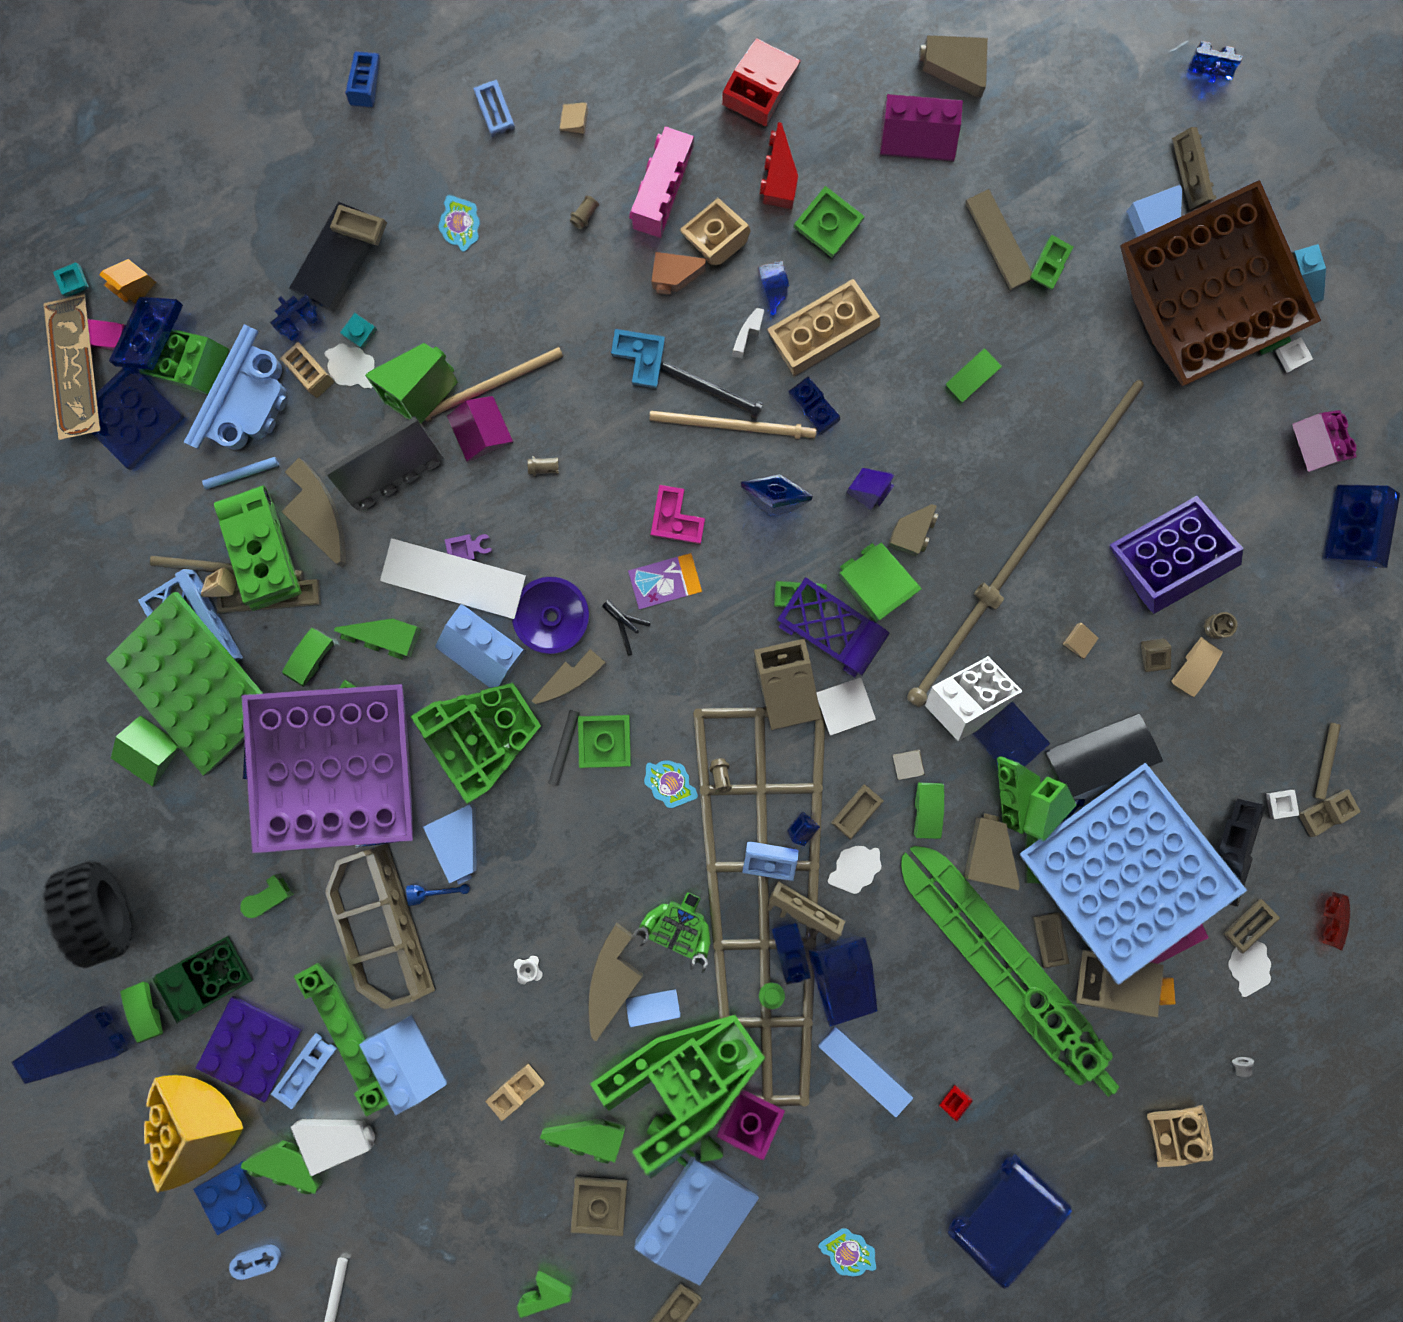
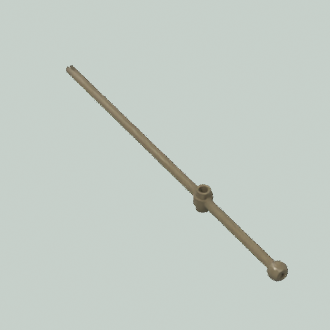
M1137 380L1133 383L992 584L988 586L983 582L976 589L974 595L979 598L978 604L920 686L909 691L907 698L910 703L916 707H921L926 703V693L987 607L990 606L995 610L1001 605L1004 597L999 594V590L1144 386L1142 380Z

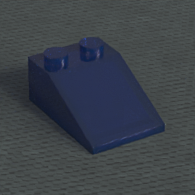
M853 936L808 951L829 1027L878 1012L873 964L865 937Z

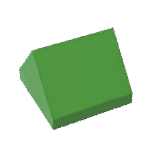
M706 1134L701 1139V1162L721 1159L723 1157V1147Z

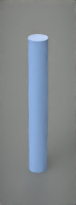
M272 457L202 480L205 490L278 467L279 464L277 458Z

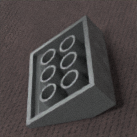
M414 416L324 472L352 507L356 510L360 508L365 510L374 505V500L380 496L387 497L397 490L396 487L404 482L408 484L419 477L418 473L427 469L429 471L436 468L444 457L429 432Z

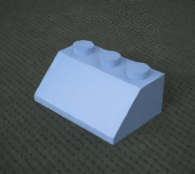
M463 604L458 607L446 623L435 645V648L489 688L502 686L527 652Z
M412 1015L365 1039L360 1044L395 1115L418 1104L447 1085Z

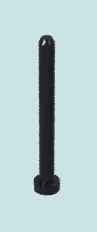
M661 362V372L751 413V418L758 419L764 405L763 403L758 401L754 404L666 362Z

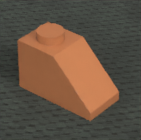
M656 252L651 281L652 289H655L660 294H671V292L680 291L705 272L706 259Z

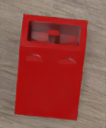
M756 38L726 84L722 93V105L767 127L801 60Z

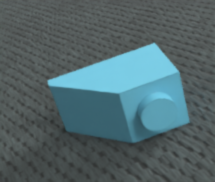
M1319 244L1294 251L1292 255L1313 303L1323 301L1326 266Z

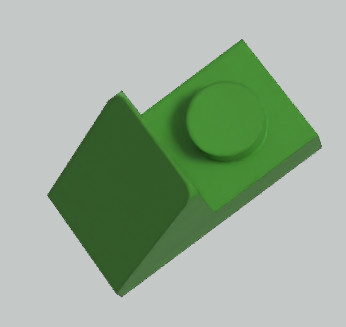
M538 1271L536 1282L540 1292L537 1293L534 1290L525 1293L519 1300L517 1310L520 1318L570 1302L573 1293L572 1289L555 1278Z

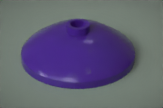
M543 577L528 583L522 589L512 623L517 636L526 646L540 653L556 654L572 648L581 640L588 626L589 608L584 595L574 584L559 577ZM554 612L557 618L551 622L548 620V614Z

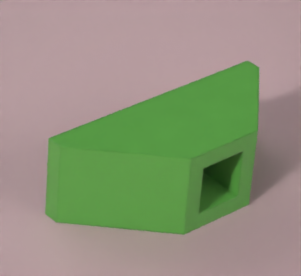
M1000 756L997 758L1002 820L1003 823H1006L1007 828L1023 834L1025 833L1023 828L1030 796L1041 784L1040 777L1021 764Z
M284 1140L250 1156L241 1166V1169L247 1170V1173L251 1176H264L272 1179L274 1184L296 1187V1190L302 1194H315L323 1183L319 1173L310 1175L299 1146Z

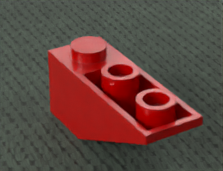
M778 122L777 130L771 131L769 146L773 147L772 155L766 156L764 170L768 171L767 180L762 179L759 194L764 195L763 204L792 209L798 173L783 125Z

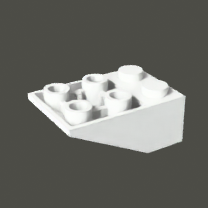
M986 657L932 686L925 706L956 740L960 741L980 729L1022 693V690L989 657Z

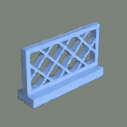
M183 569L175 574L176 577L138 600L148 617L153 612L149 601L155 597L164 601L171 594L172 587L179 583L182 589L181 596L185 601L188 600L189 603L187 604L192 607L193 611L236 662L243 659L220 614L217 613L213 601L210 597L201 596L203 583L196 570Z

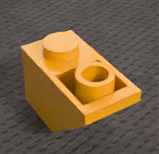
M129 259L109 267L99 274L107 281L104 284L105 287L127 303L130 299L136 305L141 302L156 283Z

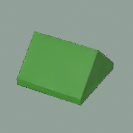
M139 716L115 737L111 759L154 787L180 748L168 733L143 716Z

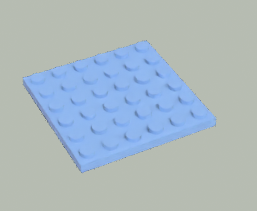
M1146 763L1057 826L1045 841L1039 839L1019 854L1117 984H1120L1247 891Z

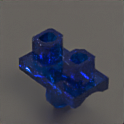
M1202 41L1194 52L1188 65V71L1208 75L1207 82L1212 84L1216 81L1217 77L1232 80L1238 65L1241 63L1242 56L1236 55L1235 48L1226 46L1221 51L1212 50L1211 43Z
M304 295L299 300L292 296L287 301L280 296L277 299L282 305L274 310L278 316L270 323L281 335L283 334L293 341L301 334V331L295 325L297 322L304 319L309 326H312L320 320V317L315 310L317 307L307 295Z

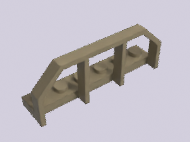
M388 843L336 860L325 893L356 990L384 1010L413 1002L435 991ZM366 856L380 901L345 912L338 888L347 863ZM382 906L394 946L359 956L347 917ZM396 951L410 996L391 1000L367 983L361 962Z

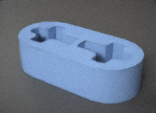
M272 1244L241 1252L231 1261L229 1266L230 1273L235 1279L244 1280L270 1272L280 1262L281 1252L278 1247ZM266 1252L268 1256H273L274 1258L270 1264L268 1260L259 1262ZM241 1260L243 1264L252 1262V1265L248 1266L245 1272L243 1268L238 1269L237 1267Z

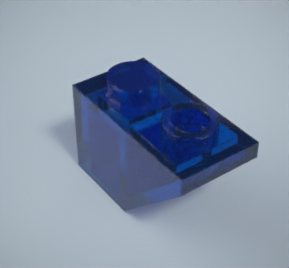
M797 923L772 929L786 985L810 979L811 975Z

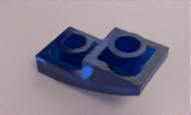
M809 376L788 391L794 402L820 435L841 420L840 415L824 398L823 392Z

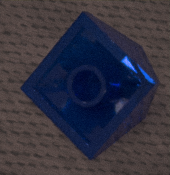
M781 474L741 482V488L754 504L771 516L790 513L810 502L813 495Z

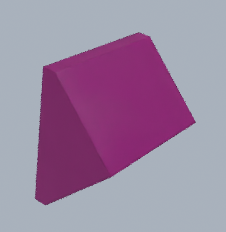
M493 396L466 400L447 415L467 463L514 443Z

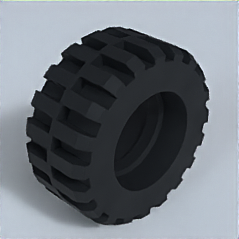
M87 861L53 873L44 887L46 890L43 893V899L45 900L44 911L47 914L48 919L46 920L48 927L50 926L53 940H56L57 947L61 953H64L66 960L72 962L74 966L89 968L122 956L130 946L132 939L130 930L132 927L129 921V910L125 904V897L122 895L121 888L116 883L113 874L108 872L106 866L95 861Z

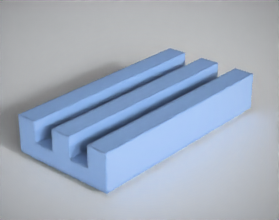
M497 79L473 88L492 137L496 136L498 132H501V134L506 132V129H515ZM491 88H495L507 120L505 123H502L490 92ZM485 91L498 124L497 126L493 127L480 92Z

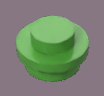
M766 983L759 991V1000L764 1007L776 1009L783 1004L785 992L777 983Z

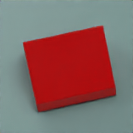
M954 1085L939 1106L958 1122L973 1102V1099Z

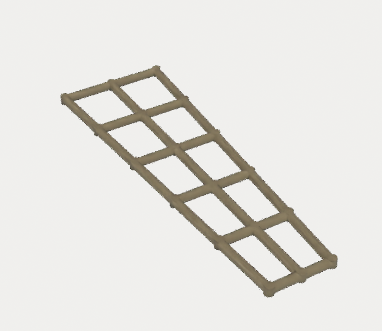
M766 707L695 709L693 717L719 1019L729 1016L724 950H759L761 989L763 985L770 983V949H805L803 1016L771 1017V1009L761 1004V1017L738 1018L744 1028H761L762 1055L765 1058L762 1062L763 1096L757 1097L775 1106L806 1107L810 1102L816 937L812 936L814 928L812 929L806 925V938L770 939L768 877L758 876L759 939L723 940L717 873L743 872L744 862H716L710 795H756L757 843L767 844L766 794L812 793L809 860L797 861L796 871H809L808 899L818 905L825 720L820 708L822 719L815 721L813 783L766 784L765 718L768 717ZM755 718L756 784L731 785L732 789L726 793H717L715 785L709 784L704 719ZM772 1027H802L799 1095L773 1096Z

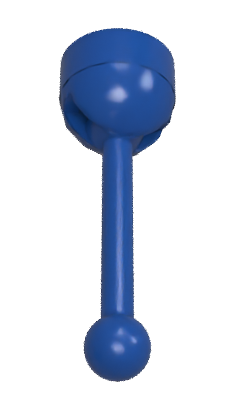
M462 884L457 888L425 891L420 885L406 886L408 906L421 904L426 896L458 892L467 894L470 891V887L467 884Z

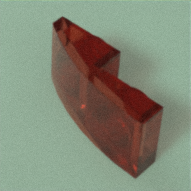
M1333 892L1332 896L1326 900L1324 906L1325 912L1323 916L1332 919V922L1325 928L1323 944L1342 951L1350 924L1349 896Z

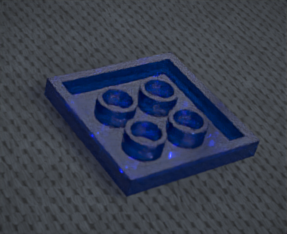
M128 362L96 393L100 431L93 432L92 434L127 469L131 470L185 417L133 364Z

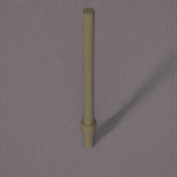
M160 556L150 557L151 566L215 572L225 567L234 574L231 563ZM295 570L297 579L299 581L303 580V571Z

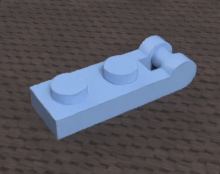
M317 1033L311 1038L271 1093L272 1096L291 1110L296 1106L337 1050L334 1045H328L322 1041L323 1037ZM314 1049L322 1053L319 1059L311 1055Z

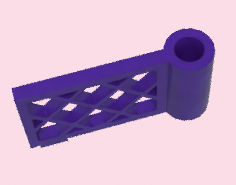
M806 577L777 619L781 623L779 625L780 629L789 635H792L794 632L839 661L844 665L842 670L854 678L857 675L863 676L890 634L885 628L869 620ZM806 585L815 590L817 601L803 604L801 593ZM820 594L827 599L821 600ZM799 599L800 605L793 606L796 600ZM831 601L836 604L838 615L824 618L822 603ZM818 604L821 619L807 622L804 607ZM841 608L848 613L842 614ZM790 609H801L803 623L792 624L785 619ZM852 615L861 621L856 630L845 631L843 617ZM839 618L842 633L828 636L825 621ZM822 622L824 637L813 638L810 636L808 624ZM804 625L805 632L797 626ZM852 634L850 639L847 640V635ZM843 636L845 647L840 654H837L831 650L829 638ZM825 639L826 646L819 642V640Z

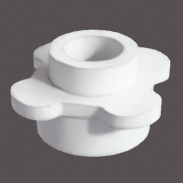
M532 955L529 959H517L515 961L514 968L517 969V981L520 984H526L532 980L539 981L542 978L543 974L539 970V958ZM526 968H530L531 971L526 972Z

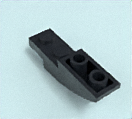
M1237 798L1232 818L1227 820L1218 855L1241 884L1245 886L1253 860L1251 853L1265 806L1260 803ZM1242 894L1228 905L1238 907Z

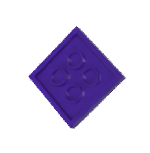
M233 996L230 998L196 1069L265 1103L268 1101L302 1030Z

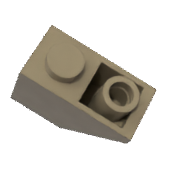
M931 504L900 518L895 524L888 547L915 557L920 551L925 552L929 542V538L926 537L929 527L933 529L938 514L934 513L937 506Z

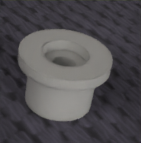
M1238 1057L1232 1060V1064L1236 1068V1075L1240 1077L1252 1075L1253 1059Z

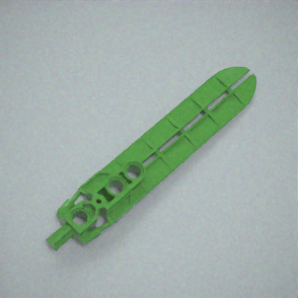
M913 846L910 848L911 852L931 874L932 877L929 879L905 852L902 856L901 868L903 879L909 892L1050 1059L1063 1068V1073L1077 1085H1083L1093 1079L1107 1097L1112 1094L1114 1095L1120 1087L1105 1070L1113 1055L1104 1041L1098 1038L1093 1030V1026L1077 1007L1071 1003L945 856L926 847ZM935 881H937V883L943 888V890L949 895V897L955 902V904L958 907H956L955 909L953 908V906L935 887V885L933 884ZM961 911L983 935L981 939L959 915ZM986 941L990 943V945L1008 964V968L1005 969V967L1000 963V961L988 949V947L984 944ZM1014 971L1027 988L1023 990L1010 973ZM1038 993L1041 997V1002L1038 1006L1032 1007L1030 997ZM1051 1014H1056L1058 1017V1023L1054 1027H1049L1047 1024V1019ZM1088 1031L1095 1041L1093 1045L1087 1041L1080 1040L1079 1036L1083 1034L1082 1032ZM1066 1049V1058L1073 1067L1071 1065L1067 1066L1059 1059L1061 1050L1064 1051ZM1091 1055L1093 1059L1092 1064L1084 1068L1082 1065L1084 1056Z

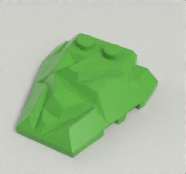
M514 683L481 690V692L466 696H457V698L442 702H433L410 716L466 804L490 790L501 774L541 727Z

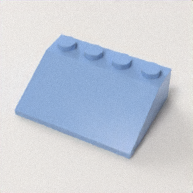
M694 1152L695 1156L690 1158L637 1236L635 1249L654 1263L701 1285L759 1199V1196L709 1161L701 1162V1156Z

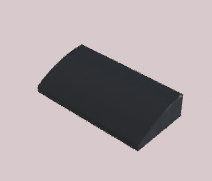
M341 202L336 204L289 287L290 290L333 313L373 245L330 229L339 205L358 210Z
M1140 714L1044 751L1055 780L1066 784L1072 797L1128 776L1144 763L1150 767L1163 762L1157 745Z

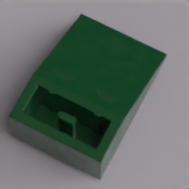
M228 936L163 970L152 978L176 1024L252 981Z

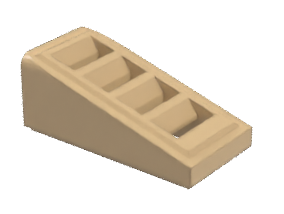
M299 342L280 358L308 392L316 398L334 383L330 375ZM302 353L303 356L292 365L291 363ZM309 361V363L299 372L298 370L301 369ZM316 369V371L310 377L305 379L311 372H313Z

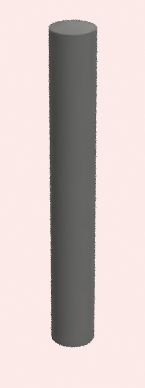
M569 710L548 784L555 786L559 784L580 712Z

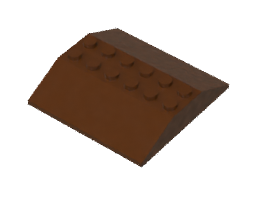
M1260 180L1120 245L1134 302L1154 346L1182 386L1321 321Z

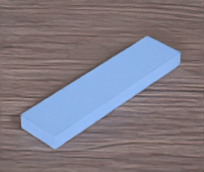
M836 1026L818 1045L820 1049L895 1117L912 1101L913 1097Z

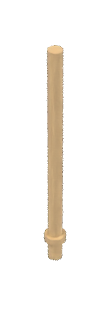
M560 348L551 350L441 401L425 420L427 422L431 421V417L563 357Z
M650 411L649 421L795 436V439H800V437L815 438L816 428L801 427V424L790 426Z

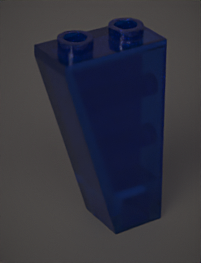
M101 1006L91 1010L11 1063L24 1084H28L115 1058L128 1051V1048L126 1047L125 1037L120 1032H117L112 1024V1016Z

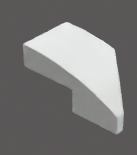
M756 308L744 323L733 349V357L743 359L748 335H759L764 309Z

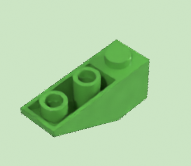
M392 618L335 627L334 631L341 633L340 639L352 643L359 639L365 641L364 647L379 652L380 647L389 650L388 655L403 660L404 655L412 657L421 628Z
M599 1118L544 1128L540 1139L545 1140L544 1143L552 1147L558 1148L560 1145L570 1148L569 1151L576 1155L583 1156L586 1153L595 1156L594 1159L598 1162L608 1164L611 1161L615 1163L626 1126Z

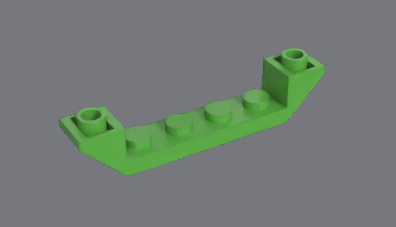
M319 963L295 975L294 978L305 999L312 998L358 1087L354 1094L365 1116L367 1117L389 1105L360 1047L365 1037L337 983Z

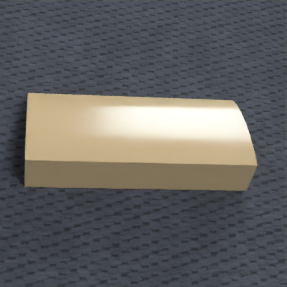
M852 279L767 329V332L793 376H796L880 327V316L855 280Z

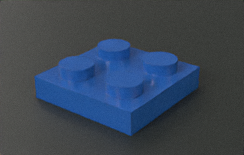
M243 1161L193 1189L217 1236L266 1208L251 1176L247 1173V1170L241 1169Z

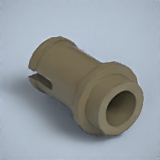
M586 195L576 212L571 213L570 222L578 229L587 227V221L596 208L599 207V203L593 197Z
M532 456V459H527L528 474H533V477H536V474H559L558 457L535 459V456Z
M723 758L711 761V766L709 767L710 772L713 773L715 791L717 793H726L732 789L728 774L729 763Z

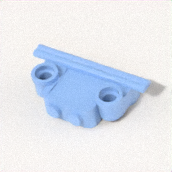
M245 324L243 325L184 443L199 450L206 437L224 447L238 450L245 446L248 436L259 440L273 431L278 412L282 411L287 404V391L277 381L282 374V366L277 358L269 351L260 350L252 346L259 333L256 329Z

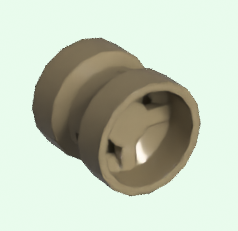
M1227 612L1211 615L1204 623V631L1212 639L1230 637L1236 632L1238 627L1236 618Z

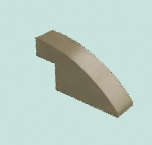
M298 458L285 473L303 490L285 507L282 513L332 561L343 567L346 564L345 537L336 506L317 474L306 462Z
M618 923L615 924L608 935L592 975L588 1012L591 1038L594 1041L598 1040L643 976V973L619 957L631 940L632 933Z

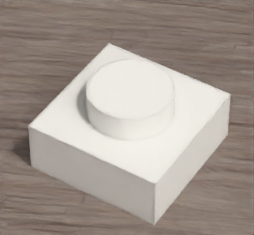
M1301 337L1275 351L1287 373L1313 359Z
M1295 790L1266 793L1270 819L1299 815Z

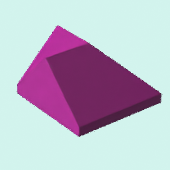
M742 1090L727 1110L716 1137L743 1152L764 1160L785 1110Z

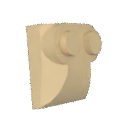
M719 198L680 229L681 233L704 255L706 261L711 265H719L726 261L746 244L751 232L749 225Z

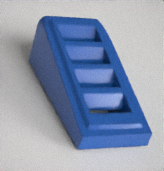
M354 51L345 92L350 105L374 106L380 61L378 53ZM360 63H362V64H371V67H369V66H360Z

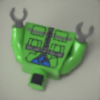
M687 892L681 905L673 901L669 904L659 905L647 913L639 928L631 935V940L636 935H639L643 939L640 946H643L650 939L691 958L690 969L692 971L694 964L700 963L703 966L701 973H704L707 967L706 958L711 941L709 926L703 921L704 916L695 912L701 898Z

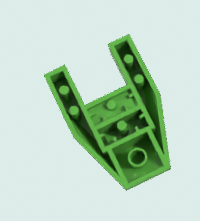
M732 1015L655 1038L590 1083L604 1107L610 1111L644 1086L653 1082L677 1119L632 1151L645 1173L650 1178H653L674 1163L715 1128L765 1058L736 1015Z

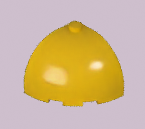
M170 1075L155 1078L151 1085L146 1106L150 1107L149 1121L144 1122L145 1144L150 1143L152 1160L147 1161L157 1193L185 1185L211 1170L230 1152L243 1130L241 1120L237 1117L224 1095L199 1079Z

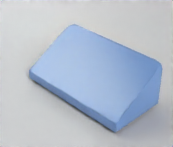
M747 842L742 873L794 881L798 850Z
M676 989L626 999L629 1027L681 1017Z

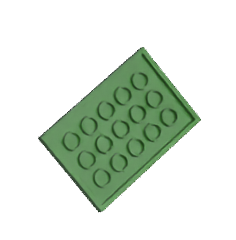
M178 592L171 593L106 658V661L203 776L209 774L245 740L242 695L263 694V692Z

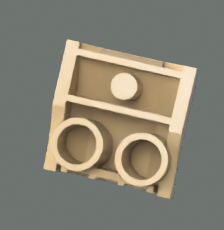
M1203 1105L1183 1110L1159 1111L1147 1114L1153 1134L1158 1167L1185 1166L1213 1160L1212 1140Z

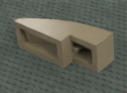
M589 649L574 668L565 662L532 699V702L539 705L573 692L596 676L607 663Z

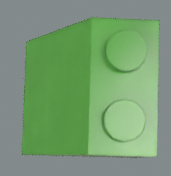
M425 343L380 365L365 375L385 404L408 420L415 416L420 423L428 417L458 383L453 374V367L445 360L447 357L445 353L438 347L431 348Z
M871 543L861 551L863 556L858 560L854 561L851 558L841 565L840 568L843 571L838 574L870 620L875 623L921 590L916 581L882 543L877 546Z

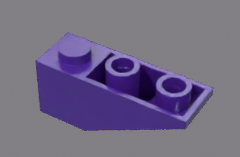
M862 468L846 493L869 509H872L875 504L880 507L894 487L890 483L894 475Z

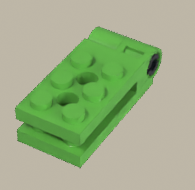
M262 485L214 502L215 511L220 520L219 524L243 603L246 606L249 605L252 611H256L302 594L274 503L266 487Z

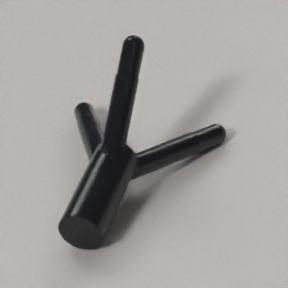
M607 600L602 605V608L617 621L627 655L631 656L632 651L624 625L635 634H638L639 630L631 622L648 627L651 623L625 615L610 600Z

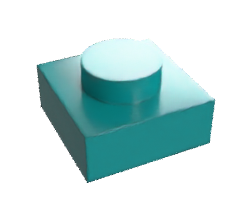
M77 262L53 271L61 294L64 297H69L89 289L81 266Z
M354 313L340 334L363 350L377 328Z

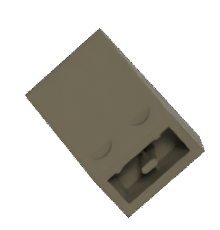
M805 639L755 649L754 661L771 731L821 720Z
M1083 950L1076 1003L1158 1018L1164 965L1148 962L1120 984H1117L1092 951Z

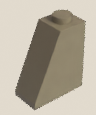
M927 35L925 44L920 45L919 61H923V71L975 97L982 98L986 88L988 38Z
M985 813L983 818L976 817L964 878L1019 890L1020 884L1006 823L999 822L1000 817Z

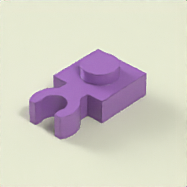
M468 534L445 539L447 554L475 561V553L477 552L483 555L492 553L491 548H481V543L484 540H489L490 537L482 534L475 541H472L471 535Z

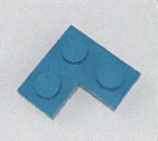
M615 329L611 356L635 360L632 385L657 388L665 337Z

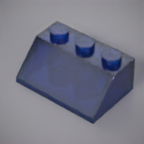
M1338 485L1324 559L1361 567L1387 568L1400 493L1386 485Z

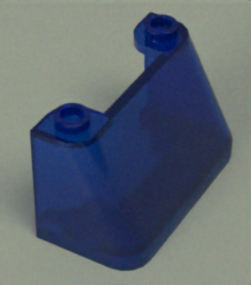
M1016 1154L1012 1158L1008 1157L1000 1167L1002 1170V1180L969 1218L966 1216L962 1218L956 1217L951 1222L947 1232L949 1237L1003 1289L1009 1287L1068 1219L1072 1211V1207L1066 1199Z

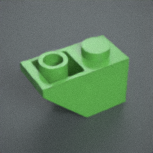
M1046 777L1032 792L1023 828L1025 833L1045 841L1073 810L1076 803L1066 784Z

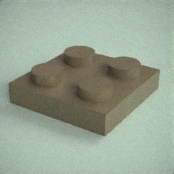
M575 1177L571 1233L623 1236L627 1180Z

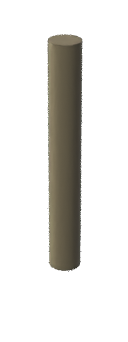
M1330 723L1315 798L1326 799L1341 728L1340 724Z

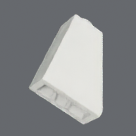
M301 1119L291 1126L311 1176L369 1151L375 1141L373 1129L371 1126L366 1125L365 1120Z

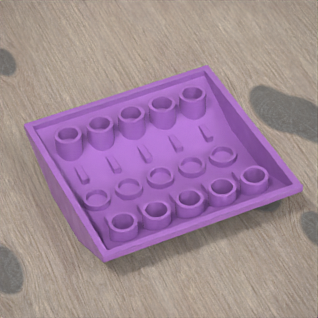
M402 684L242 695L252 853L413 840L409 744Z

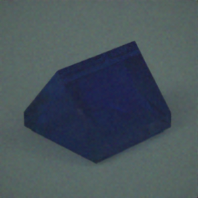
M803 812L789 827L788 833L793 843L805 846L820 826Z

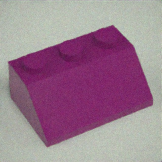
M887 94L883 109L880 155L955 161L961 128L963 100Z

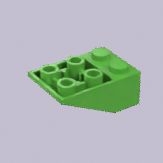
M156 326L139 373L208 395L230 349L208 337Z

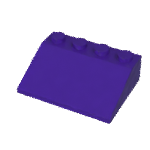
M1198 496L1110 544L1113 554L1138 596L1153 614L1242 565L1243 547Z

